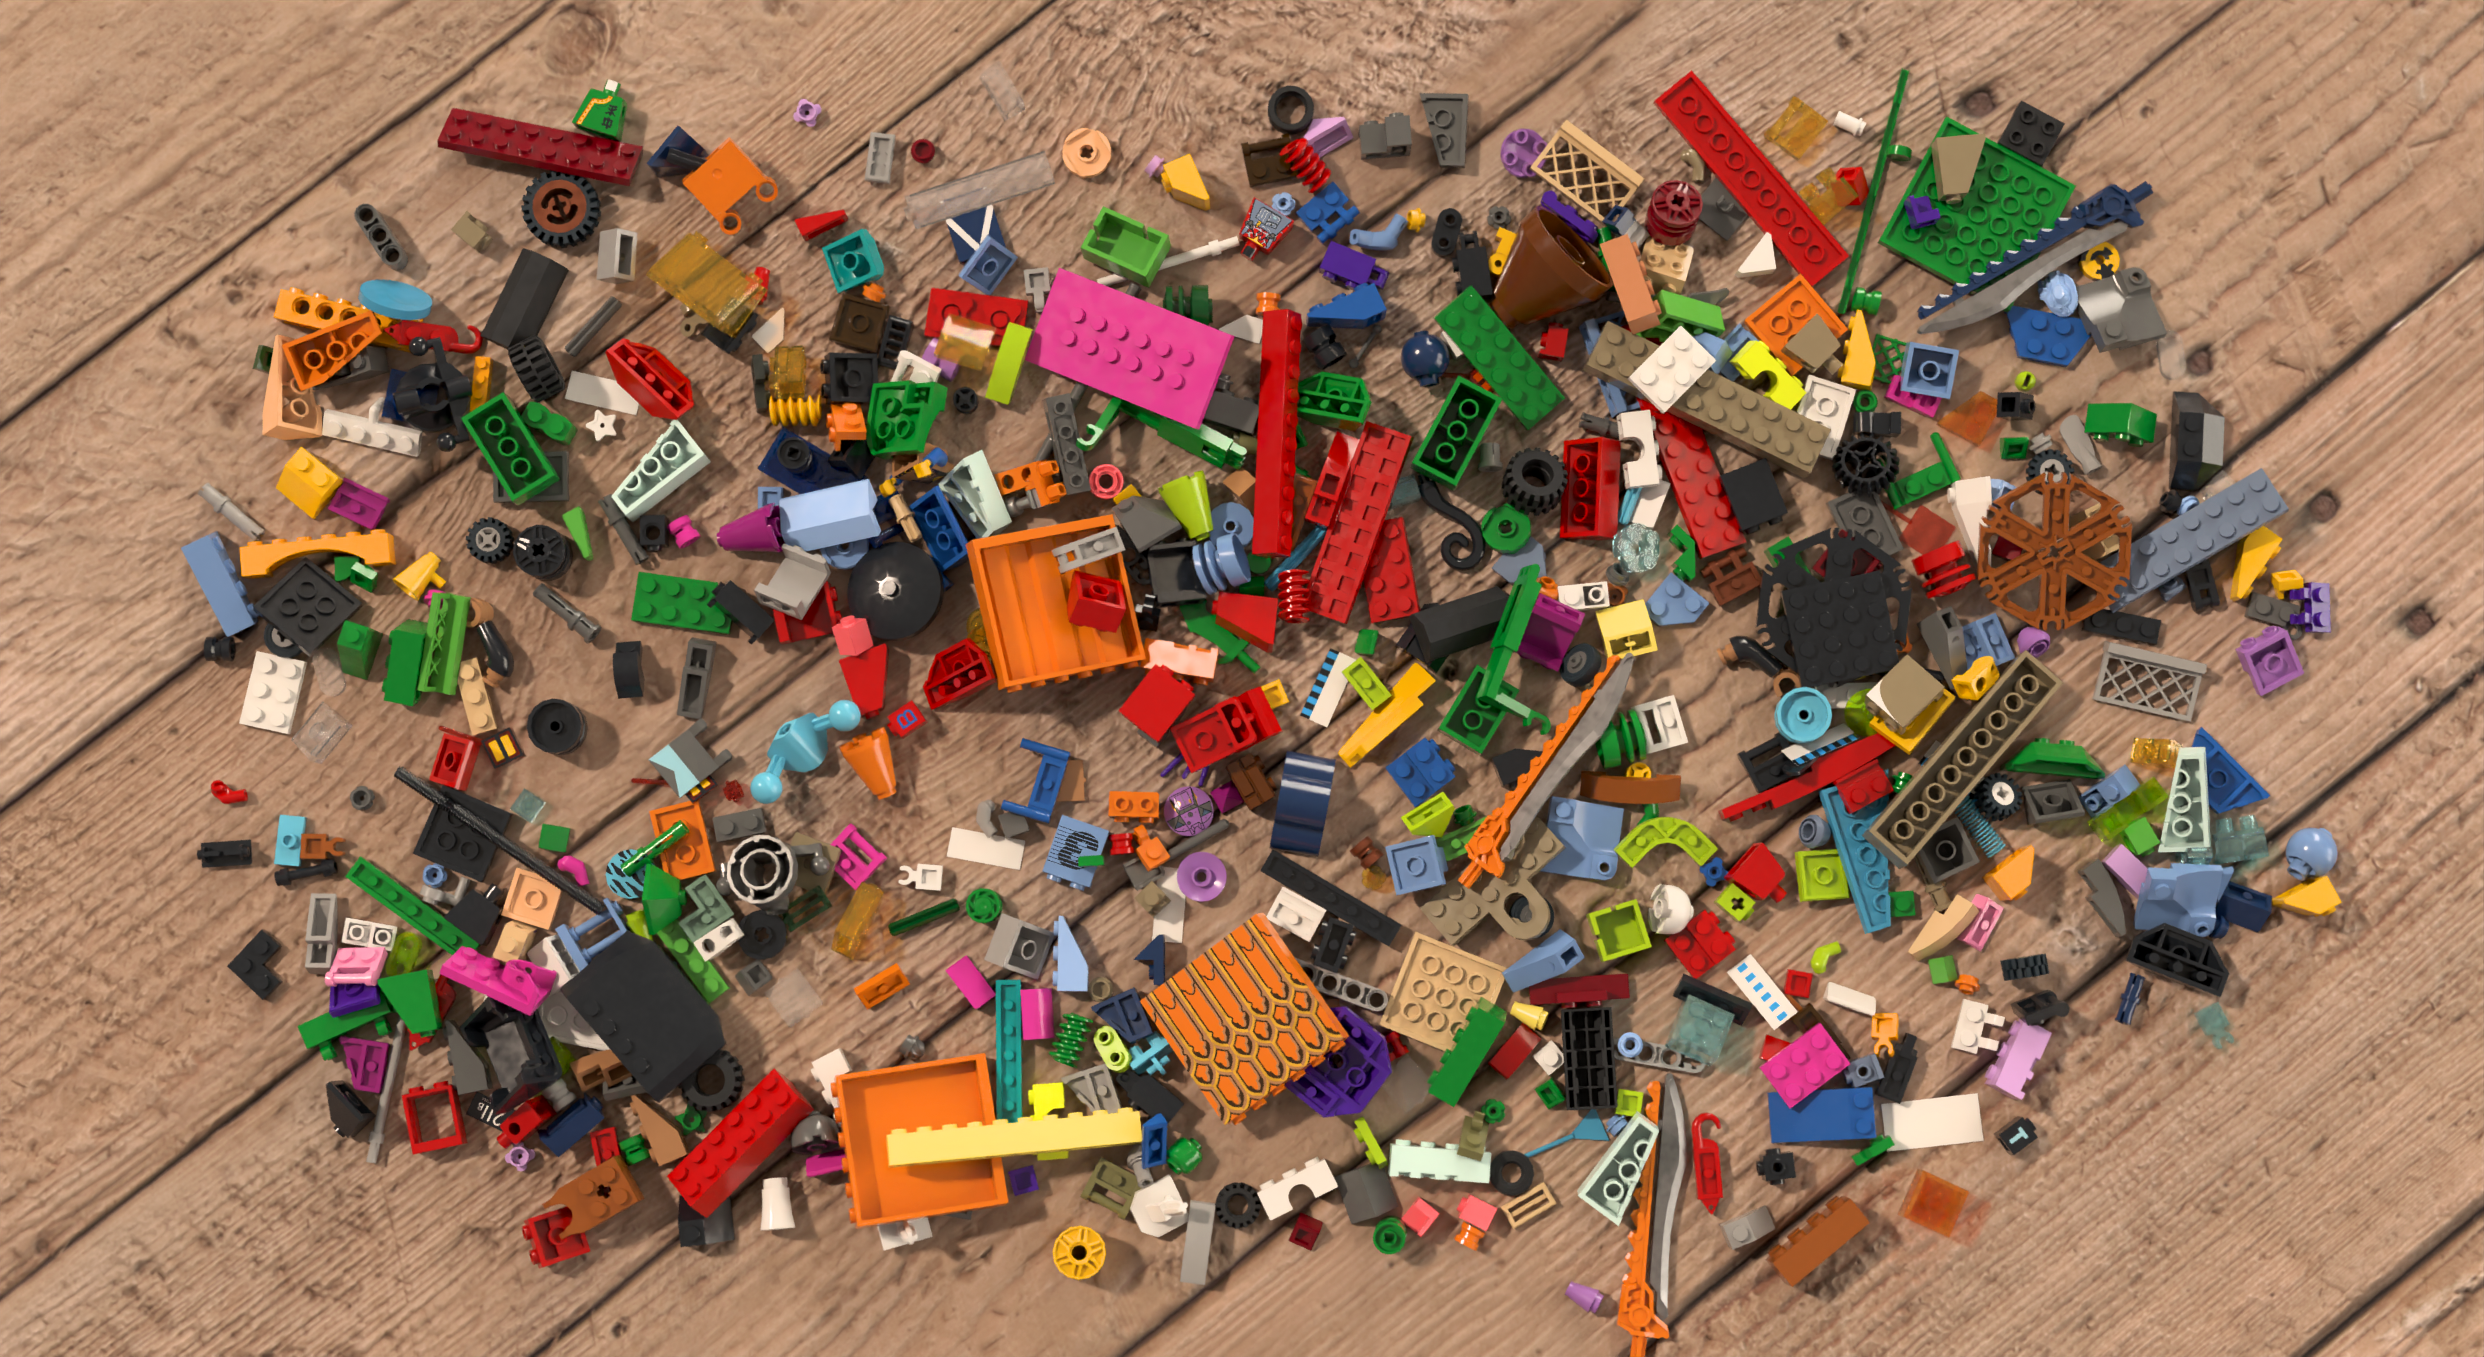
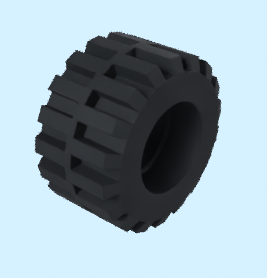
M533 335L508 348L510 361L521 383L534 401L539 403L565 390V382L561 372L540 337Z
M1535 447L1534 451L1526 448L1524 452L1519 451L1515 457L1512 456L1507 465L1501 488L1504 489L1502 492L1503 496L1508 497L1507 503L1515 505L1514 509L1519 512L1522 509L1525 515L1533 513L1534 516H1539L1540 512L1547 514L1550 509L1554 510L1557 507L1568 480L1566 478L1568 473L1567 470H1564L1565 465L1563 461L1558 462L1559 457L1556 454L1552 456L1550 455L1551 451L1545 450L1543 452L1540 451V448ZM1524 477H1536L1543 481L1546 486H1532L1525 481Z
M720 1049L678 1086L682 1090L681 1096L683 1099H687V1103L690 1106H694L701 1111H716L732 1105L731 1103L739 1098L738 1095L744 1087L742 1083L745 1081V1076L742 1075V1065L738 1064L737 1061L739 1060L735 1056L733 1057L730 1052ZM706 1065H716L724 1073L725 1084L717 1094H706L699 1087L698 1074Z

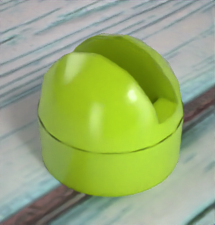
M2028 371L2019 373L2015 378V386L2022 392L2031 390L2036 383L2034 374ZM2026 376H2029L2027 387L2023 386Z

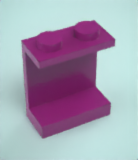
M1539 593L1518 651L1515 653H1518L1522 658L1540 663L1544 668L1559 671L1562 660L1582 624L1585 613Z

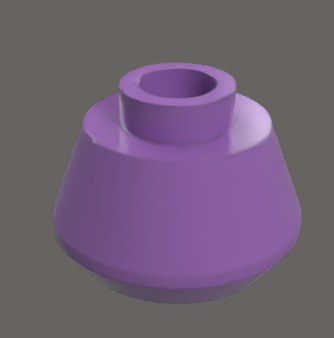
M2035 627L2024 628L2019 633L2017 639L2020 653L2027 650L2035 658L2041 656L2050 646L2049 634Z

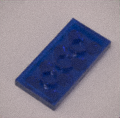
M782 427L757 468L798 494L868 479L866 475H863L862 479H856L847 467H832L827 461L830 454ZM790 437L799 438L811 449L813 464L805 473L793 474L787 471L780 463L777 450L780 443Z

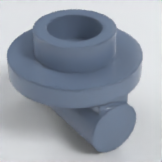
M2176 576L2159 586L2158 589L2163 601L2168 602L2184 590L2186 585L2182 578Z

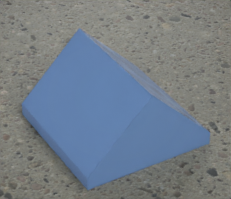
M987 234L959 272V277L986 295H991L1018 257Z

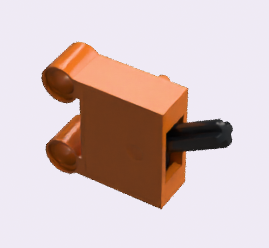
M730 137L705 159L673 148L668 151L666 159L668 163L692 170L682 179V183L715 217L725 234H736L741 229L742 224L739 213L729 208L753 186H755L756 195L761 201L771 202L777 197L778 188L775 180L765 176ZM763 184H771L773 186L772 193L769 195L762 194L759 190ZM732 216L736 218L737 224L733 227H726L723 223L724 219Z

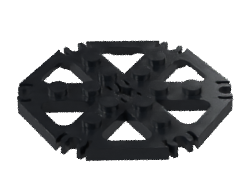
M1831 528L1777 550L1785 558L1783 559L1779 554H1773L1772 557L1778 561L1777 567L1773 568L1769 564L1764 566L1767 571L1773 572L1772 575L1762 570L1755 628L1766 624V628H1760L1757 631V634L1766 632L1769 635L1768 641L1763 642L1762 646H1769L1773 643L1774 646L1766 651L1796 674L1798 673L1795 659L1786 653L1784 649L1785 643L1791 640L1786 615L1773 618L1769 614L1771 588L1777 583L1788 590L1822 583L1795 562L1797 553L1817 544H1824L1827 547L1823 582L1851 577L1853 554L1859 548L1864 549L1883 564L1884 569L1881 573L1885 597L1886 599L1895 597L1899 601L1897 627L1893 631L1894 640L1905 645L1912 588L1902 591V588L1909 586L1911 583L1910 581L1901 583L1898 580V576L1906 571L1905 569H1899L1894 572L1893 569L1902 564L1856 530L1854 531L1855 536L1852 541L1850 540L1853 534L1852 529H1847V536L1845 538L1839 537V528H1834L1833 538L1830 535ZM1895 643L1896 649L1902 651V646ZM1861 677L1837 681L1835 688ZM1835 682L1828 683V687L1833 688Z

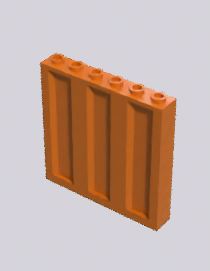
M1113 514L974 539L966 544L998 690L1007 689L1008 693L1022 690L1024 685L1030 684L1031 688L1045 686V681L1054 680L1056 684L1069 681V676L1077 675L1078 679L1093 676L1092 672L1100 670L1101 674H1107L1116 671L1115 667L1124 666V670L1138 667V662L1146 659L1122 553L1114 554L1060 574L1058 566H1060L1058 559L1052 553V550L1114 528ZM1072 551L1066 553L1069 562L1075 560ZM1074 570L1121 581L1126 611L1116 633L1101 632L1095 628L1077 626L1069 622L1067 603Z

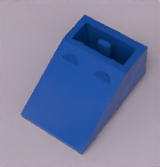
M1363 283L1355 287V292L1347 296L1345 293L1333 297L1331 299L1332 302L1325 306L1320 303L1309 309L1310 313H1307L1306 325L1307 327H1323L1329 324L1331 328L1364 329L1384 320L1387 309L1375 284L1368 285Z

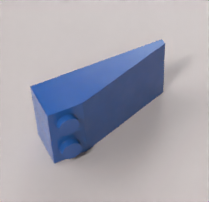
M1872 1087L1817 1089L1792 1108H1788L1777 1092H1768L1771 1143L1876 1138Z

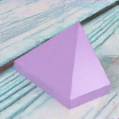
M1344 117L1313 119L1304 136L1308 140L1307 145H1311L1314 148L1313 153H1317L1320 157L1354 138Z

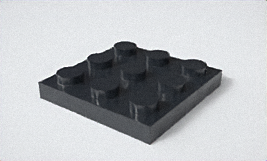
M305 556L253 606V611L311 657L343 626L345 620L348 621L362 607V603Z
M442 785L440 789L441 795L445 794L444 797L450 798L449 801L452 799L451 802L455 801L454 804L457 803L456 806L460 805L459 808L462 806V809L468 810L467 813L470 811L469 814L475 815L474 818L478 817L477 820H483V822H486L484 825L488 824L487 827H493L492 830L496 829L495 832L498 831L497 834L500 833V836L501 834L504 836L513 813ZM434 804L413 854L479 882H484L498 847L493 843L491 844L483 836L478 835L473 829L471 830V828L465 826L455 817L450 816V813L448 814L442 808L440 809V806L437 807Z

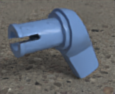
M1395 214L1384 231L1352 230L1350 233V243L1370 250H1392L1398 245L1397 238L1409 222L1403 216Z

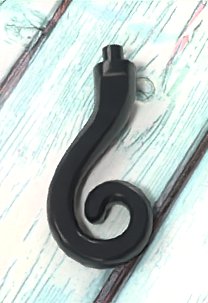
M1422 474L1418 475L1421 485L1417 486V489L1427 506L1438 514L1462 525L1469 532L1473 542V550L1468 557L1456 558L1451 552V546L1454 543H1458L1462 548H1467L1469 541L1462 533H1450L1441 543L1440 551L1443 560L1449 567L1455 570L1467 571L1475 568L1483 559L1486 548L1481 527L1465 511L1446 501L1434 480L1430 481L1428 477Z

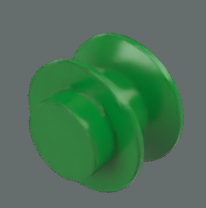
M1898 772V775H1892L1896 780L1895 785H1891L1894 789L1892 792L1898 794L1913 776L1903 772Z

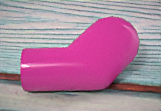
M564 856L559 859L558 868L561 871H568L574 874L577 887L590 884L585 864L572 856Z

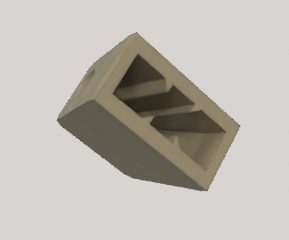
M1818 314L1781 349V352L1812 373L1823 365L1833 375L1843 365L1833 355L1841 345Z

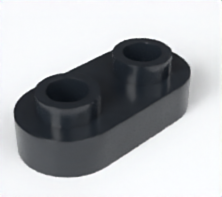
M1444 209L1438 216L1431 242V249L1438 257H1448L1455 250L1462 224V216L1456 209ZM1450 216L1454 218L1455 222L1448 224L1445 219ZM1446 240L1448 246H1440L1439 241Z

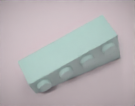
M673 420L670 423L671 426L664 435L661 434L657 439L656 445L648 454L644 455L634 472L631 471L611 496L632 522L711 462L678 420Z
M1637 1111L1577 1190L1578 1196L1618 1226L1659 1133L1658 1126Z

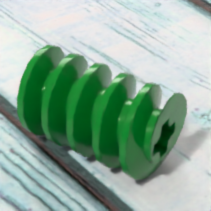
M1074 1013L1063 1014L1062 1017L1068 1022L1059 1024L1064 1033H1056L1055 1036L1061 1042L1052 1043L1057 1052H1049V1055L1055 1061L1077 1068L1072 1061H1079L1081 1057L1075 1051L1084 1050L1079 1042L1087 1041L1082 1032H1090L1091 1029L1086 1023H1093L1094 1021Z

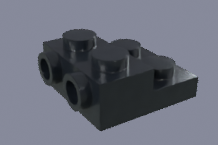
M829 352L825 355L824 359L820 362V372L825 374V384L821 386V397L826 399V405L844 404L847 402L870 404L873 383H878L877 354Z

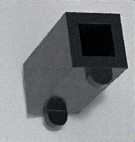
M731 580L724 584L719 582L711 591L714 596L709 600L707 606L711 608L715 605L750 636L748 642L751 645L774 621L766 611Z

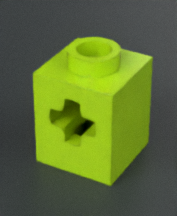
M1730 883L1713 903L1735 922H1740L1741 919L1746 921L1754 912L1752 906L1756 902L1735 884ZM1732 899L1741 900L1739 903L1741 909H1732L1734 905Z

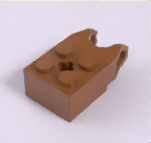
M618 1155L560 1187L553 1197L542 1205L545 1209L558 1204H564L570 1208L573 1214L572 1222L564 1232L559 1234L561 1239H565L572 1234L584 1233L595 1228L645 1198L622 1156ZM609 1186L611 1192H609V1195H605L603 1189Z

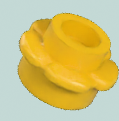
M1420 208L1408 211V230L1419 232L1420 228H1424L1426 217L1424 213H1421Z

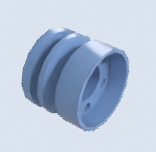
M1234 532L1217 538V549L1211 541L1205 542L1204 546L1202 544L1193 546L1195 570L1202 586L1209 595L1216 593L1218 589L1221 591L1227 588V579L1233 587L1251 581V572L1245 550Z

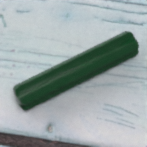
M953 898L890 923L888 925L889 931L892 936H897L960 910L958 901Z

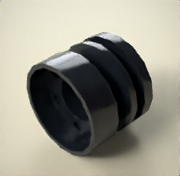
M534 525L528 527L518 535L514 542L513 555L516 564L522 571L538 580L552 581L559 579L567 573L572 564L573 551L571 544L564 535L549 526ZM539 547L545 552L543 556L537 552Z

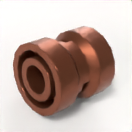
M1369 836L1365 837L1350 850L1354 857L1359 858L1361 861L1360 865L1365 870L1384 855L1380 849L1373 846V841ZM1369 850H1372L1365 858L1363 857Z

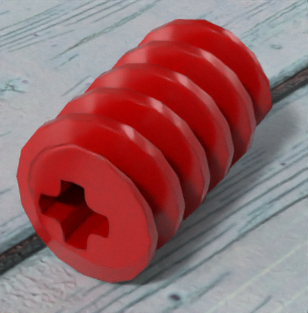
M1299 138L1286 145L1279 155L1288 154L1284 162L1286 164L1294 162L1290 168L1291 171L1299 169L1300 171L1296 177L1299 179L1305 176L1306 179L1302 185L1311 184L1312 186L1308 192L1313 193L1321 188L1329 179L1331 170L1325 168L1324 161L1319 160L1320 156L1317 153H1313L1314 148L1311 145H1307L1308 140L1306 138Z
M1292 569L1279 573L1278 579L1282 581L1278 584V589L1282 591L1278 594V598L1281 600L1278 608L1282 610L1278 614L1279 619L1287 623L1298 624L1310 621L1309 618L1303 617L1304 613L1310 612L1309 608L1303 607V604L1309 603L1310 599L1302 597L1303 594L1309 593V589L1302 587V585L1309 583L1308 579L1302 578V575L1309 573L1308 571Z

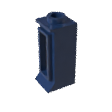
M585 1092L583 1099L577 1100L546 1127L547 1129H537L540 1140L559 1158L605 1118L602 1108H604L603 1104L597 1097L593 1096L591 1098Z

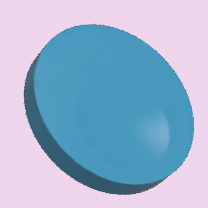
M370 280L360 286L358 296L360 303L377 314L395 319L417 320L427 317L431 312V297L415 286L393 280Z

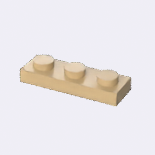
M477 657L460 662L458 685L473 736L498 729L487 686L482 680L484 675L481 664Z

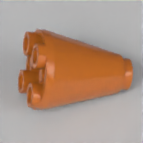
M885 727L873 730L871 732L872 735L869 736L866 733H861L853 737V741L839 746L843 757L872 794L877 795L878 800L889 797L897 792L895 789L896 780L889 737Z

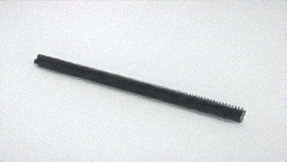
M399 766L394 777L399 779V781L404 782V784L412 788V790L414 789L420 795L422 794V797L424 796L425 799L427 798L430 802L432 801L437 807L440 806V809L442 808L443 811L445 810L448 814L450 813V816L455 817V819L471 828V830L473 829L478 835L483 836V838L496 845L499 849L501 848L506 854L511 855L512 858L517 861L519 860V863L524 864V866L540 875V877L542 876L547 882L562 890L563 893L565 892L568 896L570 895L571 898L581 903L588 910L593 911L598 916L600 915L605 904L602 905L603 902L600 903V900L597 902L598 899L594 900L595 897L592 898L593 895L589 896L590 893L588 895V892L584 893L585 890L582 891L583 888L579 889L580 886L577 888V885L574 886L575 883L571 884L572 881L570 883L569 880L566 881L567 878L564 879L565 876L561 877L562 874H556L557 871L553 872L554 869L551 870L552 867L548 868L549 865L546 867L547 864L543 865L544 862L541 863L542 860L538 861L539 858L536 860V857L533 858L534 855L530 856L531 853L529 855V852L525 853L526 850L523 851L524 848L520 849L521 846L519 848L518 845L515 846L516 843L512 844L514 841L510 842L511 839L508 841V838L505 839L506 836L502 837L503 834L501 836L500 833L497 834L498 831L495 832L496 829L492 830L493 827H487L488 824L484 825L486 822H483V820L479 821L480 819L477 820L478 817L474 818L475 815L469 814L470 811L467 813L468 810L462 809V806L460 808V805L456 806L457 803L454 804L455 801L451 802L452 799L449 801L450 798L444 797L445 794L441 795L442 792H436L437 789L433 790L434 787L431 789L432 786L428 787L429 784L426 785L427 782L423 783L424 780L419 779V777L415 778L417 775L413 776L414 773L411 775V772L408 773L409 770L405 771L406 768L404 767L400 768Z

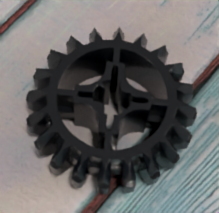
M1863 432L1858 439L1852 435L1850 442L1844 440L1842 447H1837V453L1833 456L1832 461L1834 463L1832 471L1836 473L1835 480L1840 481V487L1842 489L1848 487L1849 494L1857 491L1859 497L1862 495V492H1866L1869 498L1872 496L1873 491L1880 495L1882 488L1888 490L1890 483L1896 481L1895 475L1899 474L1898 465L1900 464L1899 457H1896L1897 450L1896 448L1891 449L1892 444L1890 441L1883 443L1884 438L1882 436L1874 439L1873 433L1869 437H1865ZM1877 455L1884 460L1886 467L1881 466V463L1876 460ZM1846 463L1851 464V467L1856 470L1855 475L1847 469Z

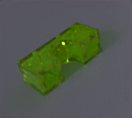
M2155 777L2146 778L2130 795L2087 822L2102 842L2109 841L2126 829L2130 822L2143 813L2152 810L2169 796Z

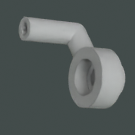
M461 876L454 895L424 884L420 894L424 896L423 901L437 905L438 901L455 906L464 898L471 880Z

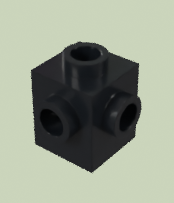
M1780 1148L1766 1149V1154L1759 1155L1760 1161H1756L1757 1174L1762 1176V1180L1769 1181L1770 1185L1784 1184V1179L1796 1178L1793 1152H1781ZM1774 1163H1777L1776 1170H1773Z

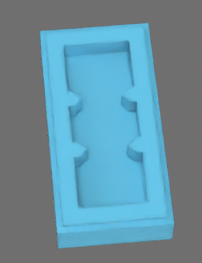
M280 815L274 864L301 867V834H305L307 817Z

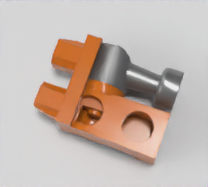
M1056 460L1036 461L995 474L1001 496L1025 489L1027 496L1021 499L1016 496L1006 499L1005 506L1011 517L1021 515L1026 508L1037 509L1060 502L1059 499L1067 494L1064 484L1062 482L1054 484L1052 475L1059 473ZM1005 476H1006V479H1007L1009 488H1007V487L1005 486V484H1004V478H1005Z

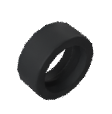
M1288 85L1279 88L1272 94L1268 102L1270 123L1277 131L1283 134L1295 135L1301 133L1309 127L1313 119L1314 104L1312 98L1306 90L1298 86ZM1288 96L1300 99L1305 106L1303 118L1294 124L1282 122L1276 112L1279 101Z

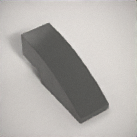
M694 637L688 641L686 662L682 671L677 715L702 719L712 674L716 641Z
M2092 859L2077 871L2092 890L2085 898L2115 937H2121L2126 934L2119 895L2099 859Z

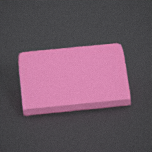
M1976 894L1972 903L1980 912L1956 939L1981 952L2004 908L1988 897Z

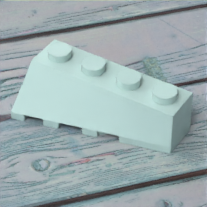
M2179 748L2158 852L2210 851L2211 835L2206 748Z

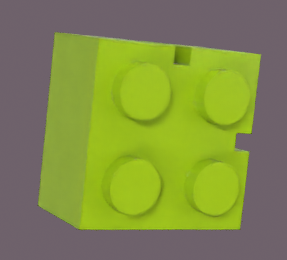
M1637 899L1612 906L1613 911L1608 907L1586 914L1592 936L1598 935L1599 938L1594 940L1601 962L1652 947Z

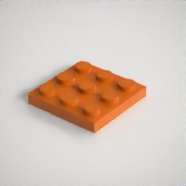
M1801 274L1743 321L1757 339L1769 347V353L1774 359L1778 358L1786 365L1787 368L1785 370L1790 376L1795 375L1803 366L1781 352V349L1816 314L1822 318L1836 339L1848 330Z

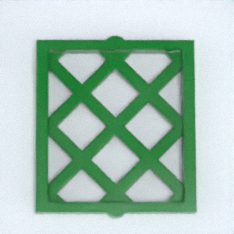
M1876 334L1872 351L1876 362V369L1879 370L1882 377L1874 376V380L1891 384L1887 377L1893 374L1899 375L1898 372L1901 371L1902 367L1895 369L1892 361L1899 358L1903 362L1904 352L1900 353L1897 345L1906 346L1905 342ZM1880 340L1890 341L1892 345L1884 348ZM1878 343L1881 350L1874 353ZM1894 347L1897 356L1890 359L1886 351ZM1883 353L1887 361L1879 364L1875 356ZM1889 363L1892 372L1885 375L1881 367Z

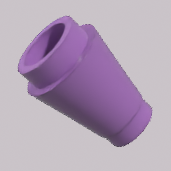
M1572 1281L1565 1292L1566 1296L1588 1313L1589 1311L1596 1313L1604 1295L1599 1293L1600 1290Z

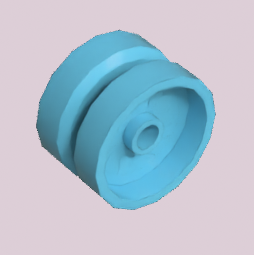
M1808 687L1795 688L1786 693L1777 703L1774 712L1775 726L1780 735L1788 741L1798 744L1810 743L1821 737L1829 728L1832 719L1831 705L1827 698L1818 690ZM1800 711L1808 714L1805 720L1799 717Z

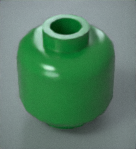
M1184 1137L1178 1138L1167 1149L1166 1164L1178 1175L1181 1173H1191L1202 1161L1201 1145L1194 1138L1189 1140Z

